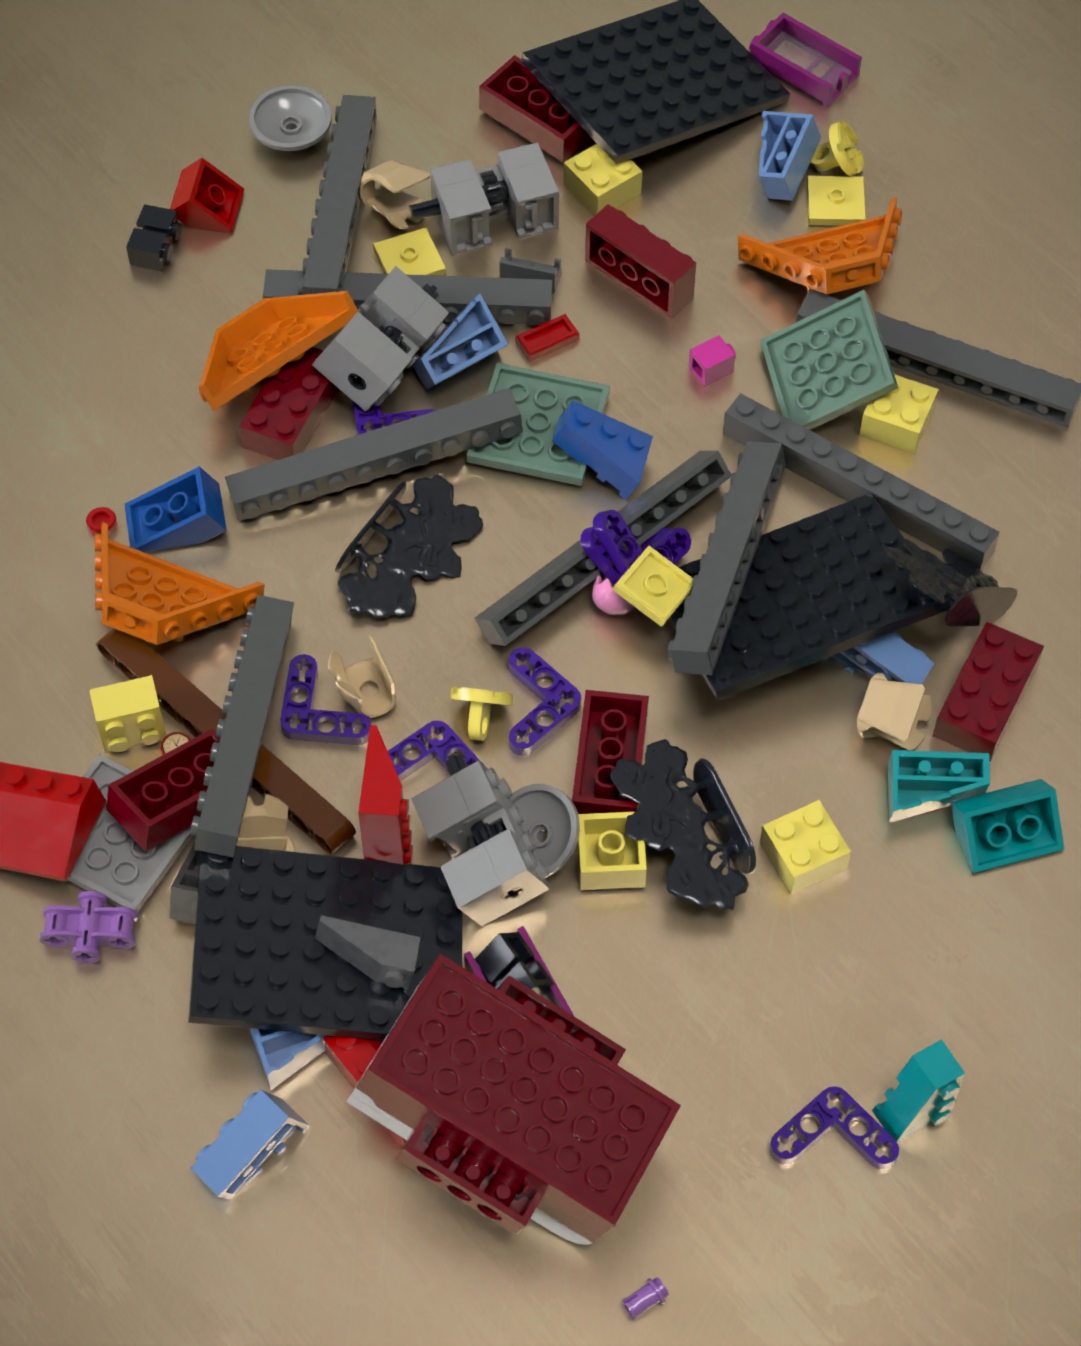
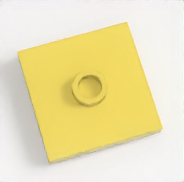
M808 176L809 225L841 226L866 220L863 177Z
M427 228L373 243L374 252L385 274H389L397 266L408 275H446V267Z
M648 546L619 579L612 590L663 627L692 592L693 578L652 547Z

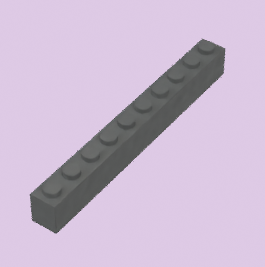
M343 95L341 106H336L335 121L337 124H332L331 139L333 143H328L327 157L329 161L324 162L323 176L325 180H320L319 195L321 199H316L315 215L317 218H312L311 235L313 238H308L307 255L309 257L303 259L302 271L305 276L304 278H299V295L343 291L360 205V184L362 176L367 170L377 120L376 97Z
M266 269L263 299L299 295L298 283L299 278H304L305 276L303 271ZM346 272L343 291L349 292L354 304L359 309L388 274ZM406 274L421 288L425 284H428L430 287L432 285L437 287L436 292L439 296L435 300L449 312L443 320L446 322H452L479 293L496 323L541 325L551 320L552 280Z
M809 289L797 313L796 322L841 300ZM874 311L892 367L1057 425L1069 427L1080 401L1081 383Z
M510 388L228 475L225 476V480L238 520L253 519L261 514L281 510L303 501H310L331 492H339L347 487L367 483L385 475L396 474L417 465H425L433 460L453 456L471 448L482 447L490 442L511 438L523 432L521 414Z
M740 393L725 412L724 435L746 446L747 441L782 443L785 468L848 502L871 493L899 530L942 553L944 549H950L961 558L976 565L980 570L983 569L995 552L999 531Z
M747 441L743 453H740L738 456V468L736 473L731 475L730 489L728 493L724 494L722 511L716 515L714 533L709 534L707 552L702 554L700 559V571L698 575H694L691 595L685 599L683 617L677 621L676 636L674 640L669 642L668 657L673 660L675 673L713 674L786 466L782 443Z
M699 451L618 512L640 546L731 477V473L719 451ZM579 540L474 619L489 644L506 646L596 579L598 575L600 576L602 571L583 550ZM622 542L620 545L628 553L627 546Z
M258 595L255 607L249 606L245 624L250 625L249 629L243 628L240 646H243L244 650H237L234 668L238 669V673H231L228 691L232 692V696H225L222 714L226 715V719H219L216 737L220 738V742H213L209 761L214 762L213 767L207 766L203 785L208 786L207 792L200 791L197 810L202 812L200 817L194 816L190 835L196 836L194 850L234 858L291 625L294 602Z

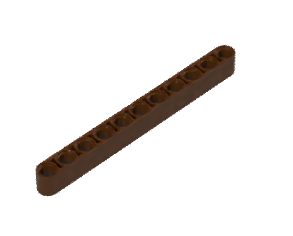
M113 628L96 642L100 653L129 680L152 675L160 707L194 737L210 729L217 732L219 719H226V715L222 714V709L142 639ZM261 744L251 787L263 798H265L266 794H269L283 801L289 806L287 819L326 853L333 855L356 834L353 824Z

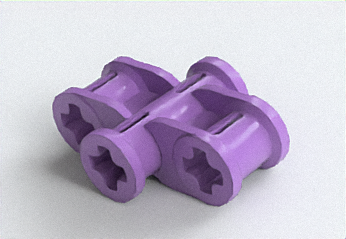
M96 891L81 892L78 895L80 907L50 905L44 908L45 927L44 932L40 934L39 941L49 947H75L71 950L70 957L77 962L87 964L98 962L101 956L98 947L130 949L135 946L136 939L133 936L134 923L138 921L139 913L128 907H104L107 905V897L103 893Z

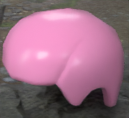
M598 575L593 587L592 599L600 610L611 615H625L635 608L612 590L614 586L609 579L603 580Z

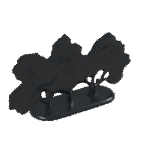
M438 474L432 478L416 479L413 502L402 504L400 500L405 493L406 482H401L350 543L336 565L335 572L339 573L345 570L355 557L359 558V571L357 573H348L338 581L339 591L349 599L348 611L355 612L358 615L368 612L376 619L388 618L392 615L398 617L412 615L416 602V593L411 582V578L414 575L419 574L425 580L437 579L443 574L447 577H461V557L452 549V543L470 540L482 529L483 520L479 517L478 508L465 504L453 505L454 487ZM396 508L404 520L401 524L387 530L381 525ZM417 508L420 510V514L416 515L409 510ZM377 531L387 538L388 546L382 553L370 555L363 547ZM374 558H382L383 561L377 563ZM367 561H370L375 566L377 571L376 578H370L366 568L370 567ZM361 573L365 576L366 581L364 582L359 580Z
M905 539L904 547L910 555L898 548L884 547L889 560L910 573V582L922 594L942 604L945 603L944 597L954 602L945 616V624L949 627L984 626L986 621L992 624L1006 613L1016 599V589L999 587L998 581L991 575L983 573L976 565L961 558L950 549H944L942 553L945 564L934 554L927 550H922L908 539Z
M666 739L647 745L644 765L634 760L619 759L616 767L611 770L610 779L622 796L628 797L639 804L638 811L627 816L625 836L637 841L644 840L649 847L657 851L667 848L673 850L675 858L667 870V890L669 893L681 899H688L693 904L699 905L702 908L716 905L723 911L726 909L734 910L735 897L746 893L749 886L746 876L742 873L751 874L754 872L756 854L751 838L712 764L706 759H699L693 768V780L687 778L685 773L688 761L686 751L677 746H671ZM683 781L688 786L679 788L677 783ZM696 793H698L707 813L693 801L692 797ZM712 821L723 843L722 845L713 842L707 837L704 830L706 822ZM708 844L714 845L716 849L711 851L706 846ZM718 852H722L723 855L719 857L723 861L717 869H714L710 863L712 857ZM730 858L738 870L730 867ZM725 867H727L729 872L727 875L721 873Z

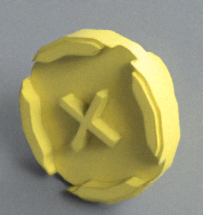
M844 121L830 125V141L818 146L811 159L815 169L823 172L840 165L841 169L849 176L863 171V153L861 150L857 151L855 144L858 143V138L853 129Z
M463 687L451 688V700L471 702L468 721V735L471 740L484 741L486 739L489 729L491 704L512 706L513 704L512 693Z

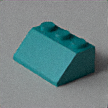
M1042 779L951 802L955 832L973 873L1065 849L1056 789Z

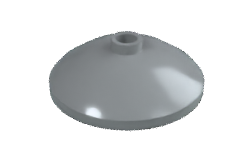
M284 85L266 91L255 100L249 112L250 129L256 139L270 148L281 151H296L316 144L327 134L332 122L331 108L325 97L309 87L300 85Z
M532 784L518 789L509 798L512 805H516L524 817L525 821L521 823L524 832H529L536 844L537 849L533 850L536 859L542 860L549 876H551L567 863L576 848L580 832L579 816L574 803L564 792L550 785ZM548 833L546 840L543 842V836Z

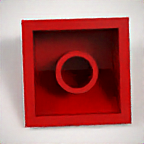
M200 158L181 171L170 209L176 210L178 220L189 228L230 233L233 231L244 188L204 158Z

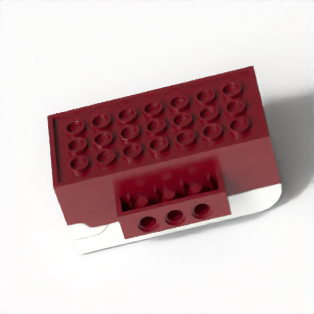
M441 953L415 989L346 1101L406 1140L395 1158L396 1160L508 1231L517 1235L526 1227L528 1221L532 1219L554 1234L583 1245L594 1243L616 1225L681 1107L680 1104L618 1066L620 1059L626 1051L619 1044L508 975L498 989H496Z

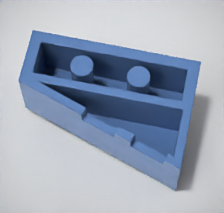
M261 1089L258 1093H252L242 1105L243 1110L235 1119L228 1120L220 1128L219 1137L211 1145H207L200 1150L195 1158V1164L190 1168L218 1197L231 1200L262 1171L260 1165L273 1151L279 1155L286 1149L282 1142L295 1130L298 1129L303 1133L310 1126L283 1099Z

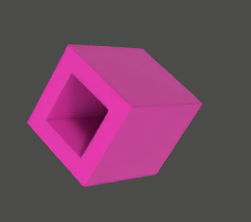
M718 335L690 349L689 369L702 385L706 387L734 372L736 353L729 343L726 344Z

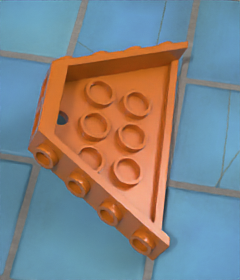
M897 197L892 198L886 215L771 243L760 241L745 234L737 235L739 260L807 287V293L810 289L824 294H831L880 282L884 270H889L890 255H893L894 240H897L898 225L901 226L902 208H897Z
M339 291L264 298L217 328L199 385V393L202 400L208 402L213 411L243 391L256 385L263 378L274 376L283 365L300 359L304 356L306 350L348 324L353 316L359 312L349 292Z
M102 522L101 534H95V552H101L95 553V571H101L95 573V591H101L96 592L95 610L101 611V623L155 645L169 640L180 643L184 640V635L246 614L249 606L255 607L257 596H264L265 584L261 582L235 588L108 539L107 523Z

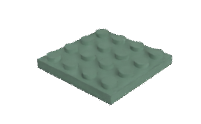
M865 290L851 295L760 340L782 415L809 430L899 388L869 296Z
M496 363L486 395L510 388L521 414L523 432L511 438H503L487 443L482 447L468 449L467 462L582 486L588 465L585 462L581 465L552 440L559 417L572 400L604 414L610 394V386Z

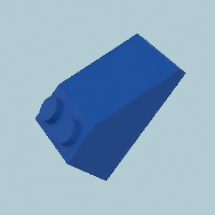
M200 466L125 503L130 547L142 552L199 544L227 531L220 485Z

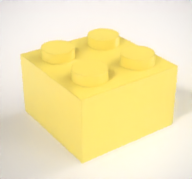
M595 144L564 162V186L595 216L607 204L617 208L641 194L642 170L631 159L616 164L598 144Z
M895 375L899 388L868 402L863 413L859 435L915 454L934 412L939 389Z
M152 675L89 690L105 753L112 751L122 752L129 747L142 744H155L166 736Z
M820 800L762 825L760 845L790 895L848 869L851 850Z
M634 812L578 814L580 832L577 846L580 890L645 887L647 873L645 841H637L625 836L627 816L632 815Z

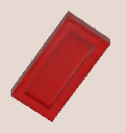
M566 314L515 336V343L529 362L580 340V333Z

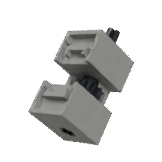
M538 142L498 152V164L476 170L471 159L430 169L432 200L409 205L411 218L414 221L436 215L452 256L492 246L489 232V220L509 215L519 239L559 229V190Z
M395 266L359 307V312L334 337L312 366L364 411H367L373 403L379 406L401 382V378L404 376L402 373L403 369H409L419 357L416 354L417 350L423 351L446 326L442 321L449 312L435 300L439 296L436 292L437 287L434 285L430 287L428 284H425L421 288Z
M461 753L456 756L452 754L445 761L451 776L411 799L428 839L431 841L437 837L441 839L444 846L447 845L450 856L454 858L440 867L458 909L481 926H484L548 891L550 888L545 878L549 876V873L542 860H537L533 850L537 849L536 844L529 832H524L521 823L525 820L516 805H512L509 796L513 794L507 781L504 778L499 779L492 767L486 768L479 760L467 767Z

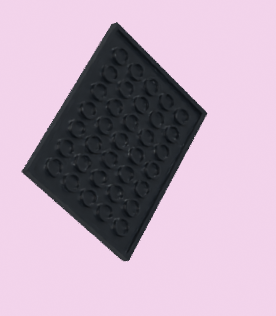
M678 0L522 52L521 62L616 164L788 102L791 94L755 57L750 55V52L699 0Z
M871 493L761 535L713 674L702 675L717 701L948 611L950 608L949 598L944 597L945 603L942 604L922 594L910 582V573L889 560L887 553L884 551L885 546L898 548L909 555L910 553L904 547L905 538ZM700 559L682 565L679 568L693 578L700 571ZM685 600L669 618L675 630L678 619L683 617Z
M236 846L234 858L200 851L188 1023L384 1041L415 989L440 953L462 967V911L456 905L441 867L405 863L397 864L386 861ZM321 915L421 937L415 972L409 989L403 987L393 988L385 983L374 981L316 940L315 936Z

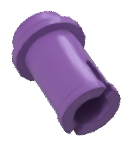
M658 1277L653 1280L651 1278L647 1279L645 1286L622 1300L624 1307L634 1320L658 1302L661 1304L665 1303L664 1298L669 1296L666 1287Z

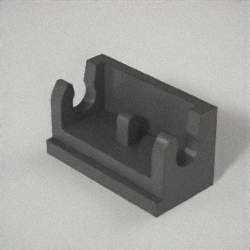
M505 248V257H501L499 262L500 278L552 280V294H555L562 274L561 259L555 258L554 266L514 258L512 257V249Z

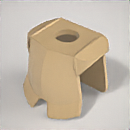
M390 160L364 172L360 184V200L366 206L374 208L383 214L395 227L408 229L405 220H412L409 205L424 201L404 193L403 190L429 179L430 173L404 165L396 160ZM375 182L381 184L377 189L375 188ZM422 219L412 221L416 224H419L422 221Z
M371 635L369 640L373 658L344 668L342 656L334 649L328 661V669L335 675V684L340 695L358 713L364 714L368 718L378 717L393 709L396 701L395 681ZM367 683H374L379 689L374 696L367 697L360 692L362 686Z
M882 673L875 674L870 680L857 717V727L860 736L864 738L880 736L908 751L915 749L924 739V735L917 730L918 721H929L931 719L930 695L924 694L925 687L922 684L888 681Z
M269 794L265 795L263 804L255 805L249 795L237 846L296 852L294 842L286 832L289 806Z

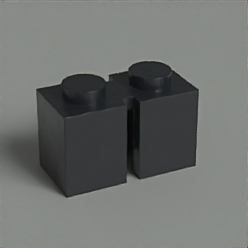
M144 204L136 222L137 227L143 229L134 228L126 246L129 263L132 266L163 271L166 261H170L172 258L175 240H179L181 236L182 224L178 222L176 210Z
M519 932L499 933L475 958L482 969L481 971L485 979L495 983L496 989H498L508 975L541 996H544L554 985V982L539 961H534L528 968L526 967V964L535 955Z

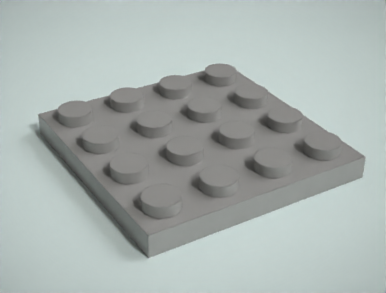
M99 754L83 777L95 780L106 799V803L67 880L87 891L103 893L107 897V902L116 907H128L139 912L193 836L190 835L191 826L150 850L145 851L106 810L108 785L133 771Z

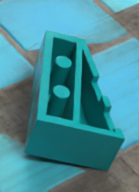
M892 750L888 761L889 823L951 806V802L986 793L990 785L989 753Z
M941 1039L912 1055L896 1077L900 1084L895 1091L892 1087L888 1088L884 1093L887 1101L875 1105L872 1111L883 1128L896 1142H899L931 1123H934V1125L943 1123L952 1115L951 1111L957 1102L956 1098L961 1090L965 1072Z

